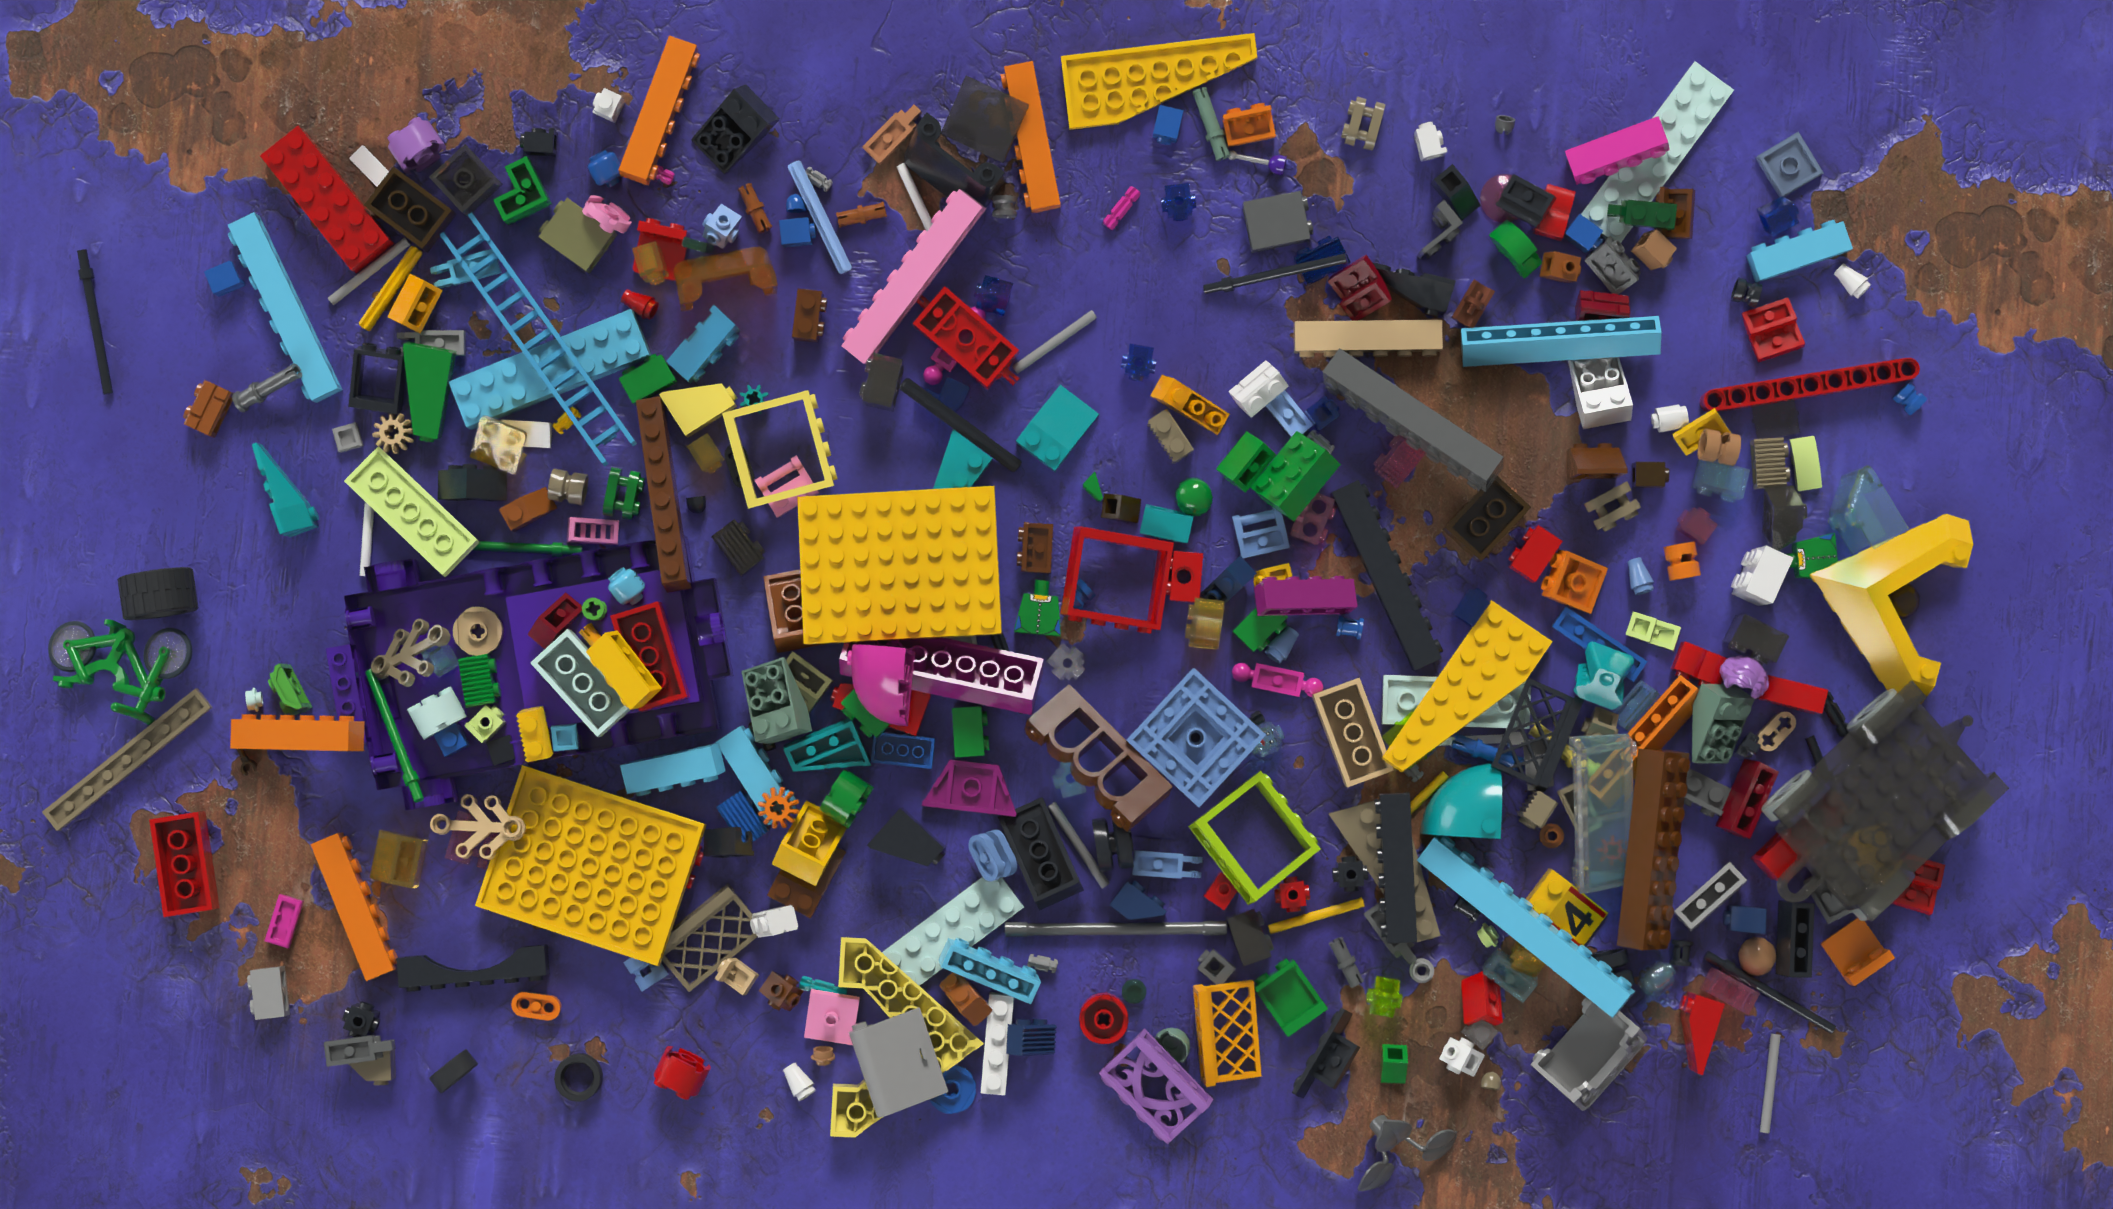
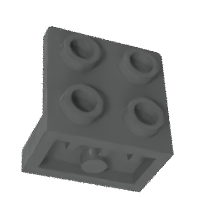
M1445 200L1438 204L1432 212L1434 223L1439 229L1442 230L1444 228L1445 231L1421 249L1417 255L1419 259H1422L1424 256L1429 259L1442 247L1440 243L1445 241L1448 244L1461 232L1459 227L1463 222Z

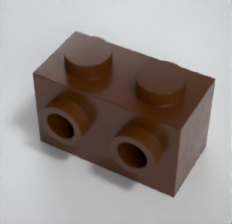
M797 289L792 338L794 340L818 343L819 336L823 337L824 322H821L822 312L826 313L827 298H824L822 291Z

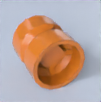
M1695 542L1663 547L1665 560L1670 562V565L1667 567L1669 581L1701 576L1699 562L1694 559L1698 555Z

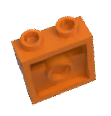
M1558 550V553H1555L1550 560L1552 569L1549 576H1546L1541 583L1542 596L1591 614L1608 568L1569 551Z

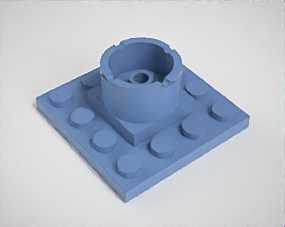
M1193 668L1126 741L1197 807H1200L1260 743L1266 734ZM1193 733H1198L1200 735V740L1198 742H1193L1191 740V735Z

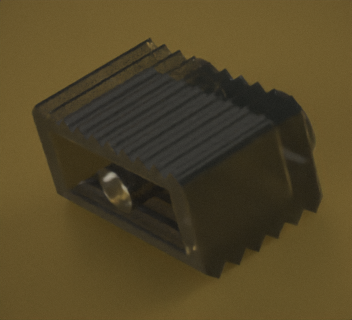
M734 519L711 537L739 575L743 577L765 560L762 554L766 551L758 540L753 543L748 534L751 531L743 521L738 523Z

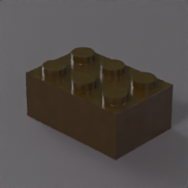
M394 166L364 204L365 207L427 253L439 239L440 234L445 231L457 215Z
M1497 476L1486 492L1482 489L1477 491L1442 530L1476 562H1480L1527 513L1531 506Z

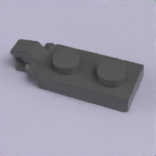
M1378 902L1364 912L1363 915L1381 938V923H1385V913H1380ZM1386 937L1381 938L1396 958L1402 955L1408 965L1417 960L1410 950L1414 946L1413 942L1387 943Z
M380 1035L324 1042L327 1067L377 1060V1058H383L384 1051L396 1049L395 1039L381 1041Z

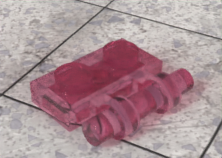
M458 811L456 820L477 821L471 813ZM452 831L445 855L446 859L469 865L472 856L479 857L477 867L486 869L488 860L480 856V849L475 847L472 849V855L467 859H463L456 854L457 845L467 841L476 832ZM491 832L484 839L483 845L492 842L499 833ZM466 846L461 849L462 855L467 853ZM487 848L484 851L485 856H489L491 854L490 848Z

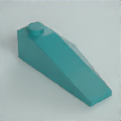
M253 443L252 447L259 471L263 476L266 475L267 478L263 484L265 491L274 501L269 505L279 534L293 537L317 528L318 524L316 521L319 520V516L315 507L310 506L309 502L263 445Z

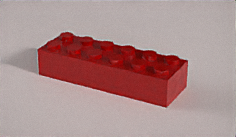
M296 126L260 155L349 269L356 274L395 244L306 131L300 126Z

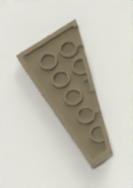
M1374 800L1328 813L1358 858L1363 862V865H1367L1369 874L1379 887L1378 873H1382V863L1377 862V849L1381 848V839L1376 838V824H1380V814H1375ZM1412 838L1417 942L1438 937L1440 932L1421 866L1417 861L1418 856Z

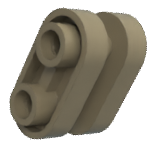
M1357 96L1356 101L1351 100L1347 114L1352 116L1350 124H1344L1341 138H1345V144L1354 146L1356 139L1365 141L1363 149L1373 151L1385 104L1376 101L1374 108L1365 106L1367 99ZM1362 116L1371 118L1368 132L1359 130Z
M1624 482L1584 504L1588 513L1596 510L1599 518L1593 522L1597 530L1602 528L1606 532L1617 526L1615 521L1624 517L1625 520H1628L1639 514L1637 509L1641 508L1638 500L1629 501L1626 493L1632 490L1628 482ZM1617 498L1621 507L1608 513L1604 505Z

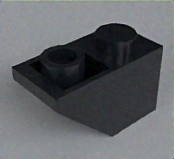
M1453 164L1431 183L1433 188L1447 202L1461 221L1481 206L1469 183Z

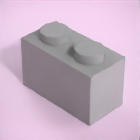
M285 966L250 970L247 983L249 990H252L253 1000L250 1001V1010L252 1015L255 1014V1020L290 1015Z

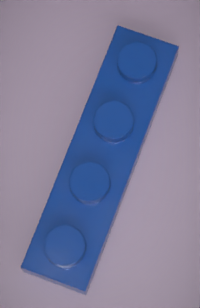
M1566 606L1551 626L1584 650H1586L1588 643L1593 641L1633 656L1634 664L1626 676L1632 682L1635 681L1648 662Z

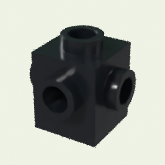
M1356 856L1341 857L1342 861L1336 862V867L1332 868L1333 882H1337L1339 888L1344 887V892L1359 891L1358 886H1364V880H1368L1367 865L1363 866V862L1356 860ZM1354 870L1355 877L1348 879L1347 871Z
M360 1001V1004H353L351 1008L347 1007L342 1018V1021L345 1022L343 1029L348 1030V1035L352 1037L372 1035L379 1027L380 1019L378 1017L381 1011L375 1010L374 1005ZM357 1017L362 1018V1025L356 1024Z

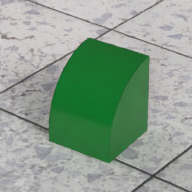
M1382 1044L1381 1083L1405 1084L1408 1068L1407 1045Z

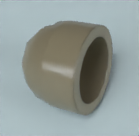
M1488 1072L1482 1077L1481 1088L1500 1090L1501 1080L1497 1073Z

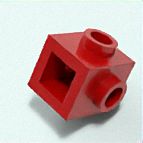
M1297 876L1284 878L1283 882L1278 883V888L1274 889L1275 903H1280V907L1286 908L1287 912L1301 911V906H1306V900H1310L1309 885H1304V881L1298 880ZM1291 890H1295L1297 892V897L1295 899H1290L1288 897V893Z

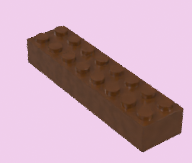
M1638 749L1617 946L1638 950L1668 949V944L1671 940V919L1674 915L1673 898L1677 888L1675 880L1676 871L1679 867L1678 852L1682 842L1681 825L1685 816L1683 807L1684 798L1687 794V772L1690 768L1689 753L1665 749Z

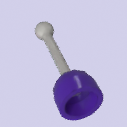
M1233 150L1229 151L1231 156L1228 158L1230 160L1241 159L1268 165L1270 171L1274 174L1282 176L1284 174L1287 156L1277 155L1273 156L1270 160L1237 154Z

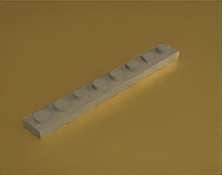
M195 688L42 811V813L56 831L62 830L213 708L200 690Z

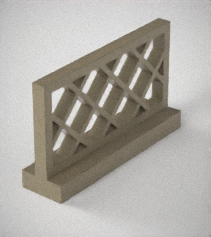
M727 883L672 928L662 961L687 991L690 992L715 972L722 961L732 958L758 937L754 933L751 935L740 934L741 922H750L753 913L734 892L730 884ZM733 900L740 907L739 917L725 915V907ZM722 910V915H716L719 911ZM744 912L748 917H742V913ZM711 918L721 919L720 932L706 931V922ZM724 919L739 921L737 934L723 932ZM703 925V931L697 930ZM691 934H702L701 948L686 946L687 937ZM705 935L720 936L718 949L704 948ZM722 936L737 938L736 947L732 950H722ZM740 938H746L739 944ZM684 940V946H678ZM672 949L683 950L682 963L671 962L666 954ZM686 950L700 952L699 965L685 963ZM703 952L718 953L717 962L713 966L702 965ZM721 953L726 954L724 957L720 959ZM676 967H681V973ZM684 967L699 969L698 978L690 984L683 977ZM701 969H708L701 974Z

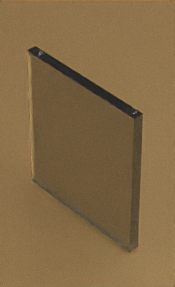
M966 75L941 134L1004 163L1029 104Z

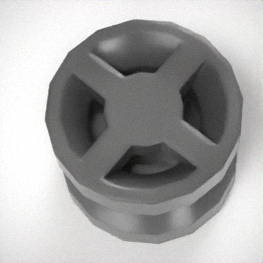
M993 196V203L995 204V209L992 211L993 217H1017V212L1014 210V205L1017 203L1016 196Z

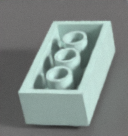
M567 629L530 663L597 737H602L630 709L622 704L620 696L615 689L606 683L605 676L591 663L590 657L586 653L588 647L572 630Z

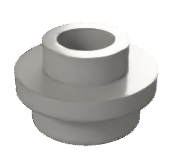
M1419 958L1411 963L1409 973L1414 981L1426 983L1432 979L1434 967L1429 960ZM1424 966L1426 968L1424 975L1417 973L1418 967Z

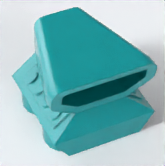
M1589 642L1585 651L1587 663L1578 664L1574 692L1581 699L1611 710L1616 709L1623 704L1624 679L1634 664V658L1631 655L1599 643Z

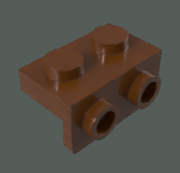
M1660 187V192L1656 195V202L1677 204L1675 229H1654H1657L1667 239H1692L1695 190Z
M1024 522V527H1019L1018 542H1023L1022 552H1017V566H1021V572L1051 573L1053 524Z

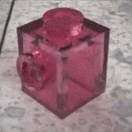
M1694 507L1689 509V511L1685 509L1677 519L1679 525L1676 529L1701 546L1705 544L1718 524L1710 519L1711 515L1701 507L1698 509Z

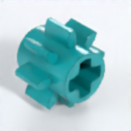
M747 385L748 391L746 394L740 393L744 398V402H741L740 406H751L752 402L749 400V397H754L756 394H758L757 397L760 399L759 403L765 402L764 398L768 397L769 393L761 394V385H758L756 390Z

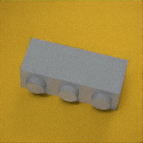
M1729 862L1674 911V914L1692 932L1746 884L1747 880Z

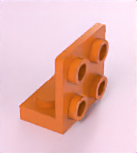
M1858 917L1821 942V946L1843 978L1852 986H1856L1895 959L1890 950L1883 948L1867 923L1860 921Z

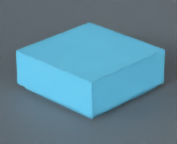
M577 723L551 726L553 751L579 749Z

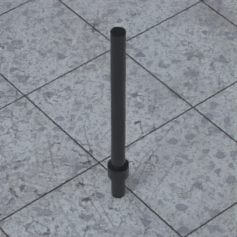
M87 249L77 251L80 265L78 274L79 279L83 281L103 395L112 394L113 389L92 280L95 277L93 268H90Z
M1346 253L1241 277L1232 278V276L1221 278V281L1205 284L1203 289L1205 294L1218 291L1230 292L1234 291L1236 287L1348 263Z
M1707 951L1703 959L1718 967L1719 971L1727 976L1732 975L1828 1033L1832 1034L1836 1025L1737 968L1735 963L1726 958L1724 960L1710 951Z

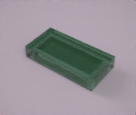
M689 237L683 238V247L709 254L713 251L714 245Z

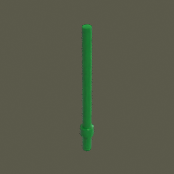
M479 541L480 543L472 550L552 554V557H563V555L583 552V546L564 545L561 542L531 544Z
M369 669L365 674L404 773L402 778L405 785L409 786L414 802H421L424 800L418 784L420 781L416 771H413L379 680L372 670Z

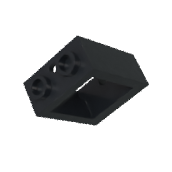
M362 343V346L354 349L348 407L398 414L402 411L406 370L404 353L401 352V348L386 347V349L377 348L376 344ZM365 355L398 360L394 399L361 394Z

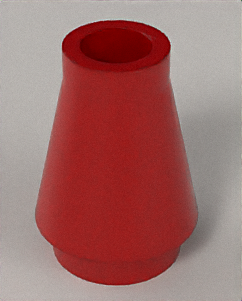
M628 289L621 297V302L626 304L642 319L647 318L651 320L659 308V302L655 301L654 297L632 292Z

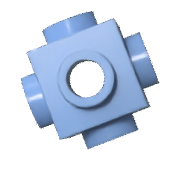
M720 204L714 214L709 213L702 224L705 227L703 237L712 245H717L723 249L728 242L733 243L738 236V228L742 216Z

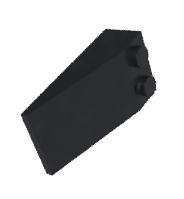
M1043 797L1016 808V817L998 816L1039 911L1084 891Z

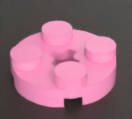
M591 195L585 203L582 212L586 216L600 222L599 226L608 233H612L614 230L625 233L632 221H629V215L616 204L610 202L609 205L602 203L604 198Z

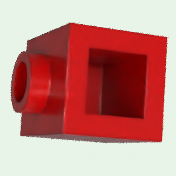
M1219 871L1203 896L1225 910L1237 893V890L1225 874Z

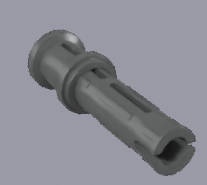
M295 363L291 364V366L260 383L252 382L249 388L241 392H234L232 394L234 405L239 411L246 412L255 403L264 402L267 395L296 379H300L302 377L300 367Z

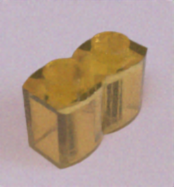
M1195 598L1194 605H1189L1187 619L1192 621L1191 624H1186L1185 638L1189 639L1190 647L1218 650L1224 601Z

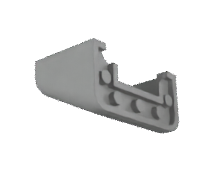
M1587 997L1582 1002L1583 1015L1552 1050H1539L1534 1055L1533 1062L1531 1063L1533 1068L1582 1111L1594 1103L1647 1041V1036L1622 1012L1619 1011L1612 1018Z

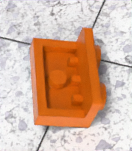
M1257 103L1251 105V109L1241 111V108L1227 110V114L1222 116L1227 146L1233 147L1276 138L1271 105L1265 106L1264 103Z

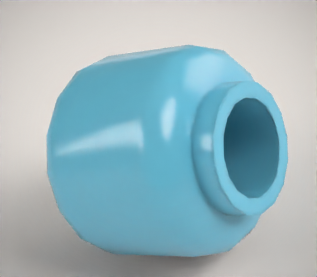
M623 567L608 579L610 581L608 590L618 603L624 605L630 602L631 605H634L643 598L642 592L645 589V583L633 569L626 570Z

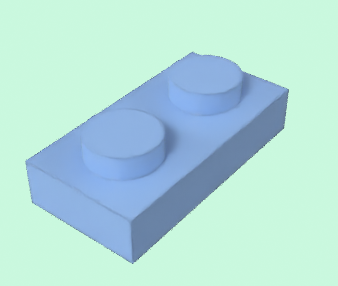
M1285 390L1265 406L1290 437L1296 431L1303 434L1313 426L1312 422Z

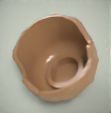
M1752 937L1744 941L1741 948H1739L1740 967L1751 976H1762L1768 973L1776 962L1774 946L1765 938Z

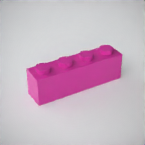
M1659 116L1566 150L1565 153L1576 185L1580 183L1589 184L1602 175H1613L1619 169L1626 166L1635 167L1645 159L1662 157L1667 151H1670Z

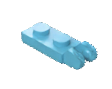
M489 249L463 256L462 258L471 269L494 251ZM452 259L445 264L430 268L431 274L450 271L451 278L438 280L434 283V286L439 289L472 281L457 259ZM497 259L475 275L476 278L481 279L502 273L499 260Z

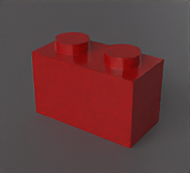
M1539 525L1535 526L1534 529L1528 528L1522 537V540L1525 542L1520 549L1516 547L1508 558L1511 561L1508 567L1531 583L1537 581L1563 542Z

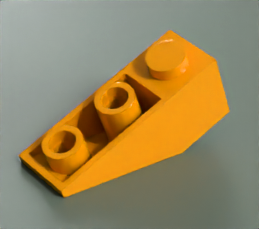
M1161 375L1150 395L1168 408L1216 435L1220 433L1230 415L1178 380L1165 375Z

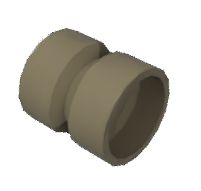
M554 468L548 485V500L562 502L564 499H567L570 504L583 505L588 489V474L574 472L572 475H569L567 470Z

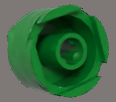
M843 770L831 787L830 793L826 795L819 810L849 829L856 818L855 815L858 812L860 813L866 805L867 799L874 787L853 773Z

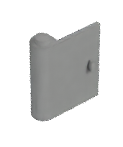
M920 1007L876 1024L867 1025L866 1021L852 1026L853 1030L849 1032V1036L877 1118L896 1113L948 1092Z

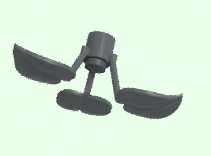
M1385 1115L1376 1117L1372 1120L1369 1127L1377 1137L1375 1148L1382 1153L1383 1161L1374 1163L1365 1172L1357 1190H1372L1389 1180L1394 1172V1165L1388 1163L1389 1159L1386 1151L1394 1148L1399 1142L1406 1140L1418 1150L1424 1152L1422 1155L1424 1161H1433L1439 1159L1451 1149L1458 1132L1452 1129L1439 1131L1427 1141L1426 1146H1421L1408 1137L1412 1131V1126L1408 1122L1390 1120Z

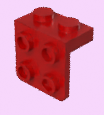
M646 218V222L639 220L637 231L640 233L633 264L634 272L679 281L690 239L689 232L684 230L685 226L670 223V227L660 225L661 221Z

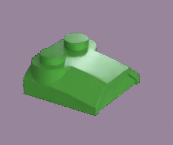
M279 663L275 665L274 672L270 673L271 679L268 680L272 691L274 693L277 692L281 700L279 704L282 711L286 715L288 713L290 715H297L313 708L291 664Z

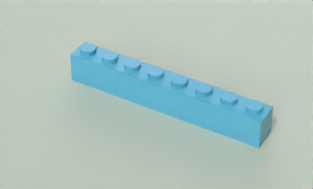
M253 212L228 224L231 231L228 233V237L234 246L237 245L241 252L238 255L239 260L244 268L248 267L251 273L249 281L255 290H259L262 296L259 299L260 304L265 312L269 311L272 320L269 322L276 334L279 333L283 340L280 342L283 352L286 356L290 355L293 361L292 364H297L301 369V380L304 384L301 386V389L306 399H311V401L318 403L342 391L343 389L261 217Z
M1659 316L1461 328L1463 367L1661 354L1662 332Z

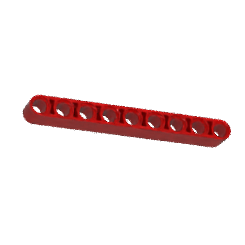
M1901 358L1716 388L1707 391L1701 396L1700 406L1705 412H1709L1714 408L1717 412L1901 383L1915 378L1919 374L1920 366L1913 358ZM1902 364H1907L1910 367L1911 373L1909 376L1902 373ZM1878 368H1883L1886 371L1887 377L1885 380L1877 376ZM1855 371L1859 372L1863 377L1861 384L1853 380V373ZM1830 375L1838 379L1839 384L1837 388L1829 384L1828 379ZM1806 379L1814 383V390L1812 392L1805 389L1804 382ZM1782 383L1790 387V394L1788 396L1783 395L1780 391ZM1758 387H1762L1766 391V398L1764 400L1759 399L1756 395ZM1733 391L1740 392L1742 395L1741 403H1735L1732 400ZM1709 395L1716 396L1718 399L1717 407H1711L1708 404L1707 398Z

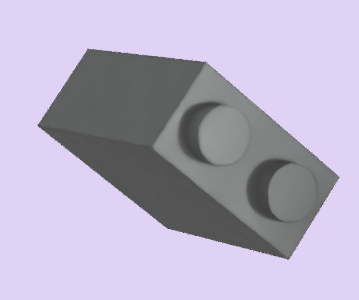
M1301 191L1246 201L1242 204L1251 253L1309 242L1310 235L1314 234L1311 220L1307 221L1305 211H1309L1306 196L1302 197Z

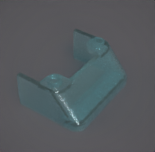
M1869 465L1851 470L1841 476L1829 510L1830 517L1827 520L1831 528L1839 532L1851 554L1858 552L1869 544L1873 549H1876L1909 529L1875 471Z

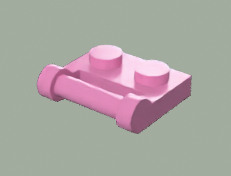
M797 455L790 458V462L763 478L760 476L755 479L764 496L813 484ZM797 469L800 474L798 477L770 492L767 486ZM819 491L808 492L768 504L778 518L798 506L797 497L815 496L819 494Z

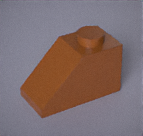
M544 487L519 497L499 510L510 530L517 532L558 509L554 500H548V489Z

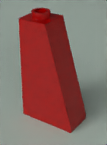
M840 683L839 688L834 687L830 701L834 702L832 707L840 710L844 708L841 702L854 689L853 684ZM911 690L908 726L891 724L889 727L917 736L932 694Z

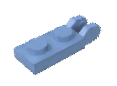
M1134 850L1132 875L1182 879V877L1201 878V872L1194 870L1182 871L1183 862L1202 863L1203 857L1183 856L1180 853Z

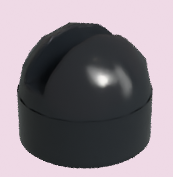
M706 497L686 498L689 511L692 513L703 512L706 508Z

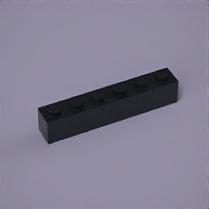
M1379 793V799L1374 800L1375 814H1380V824H1376V838L1381 839V848L1377 849V862L1382 863V873H1378L1379 888H1383L1384 898H1379L1380 913H1385V923H1381V938L1386 937L1387 943L1417 942L1410 793Z

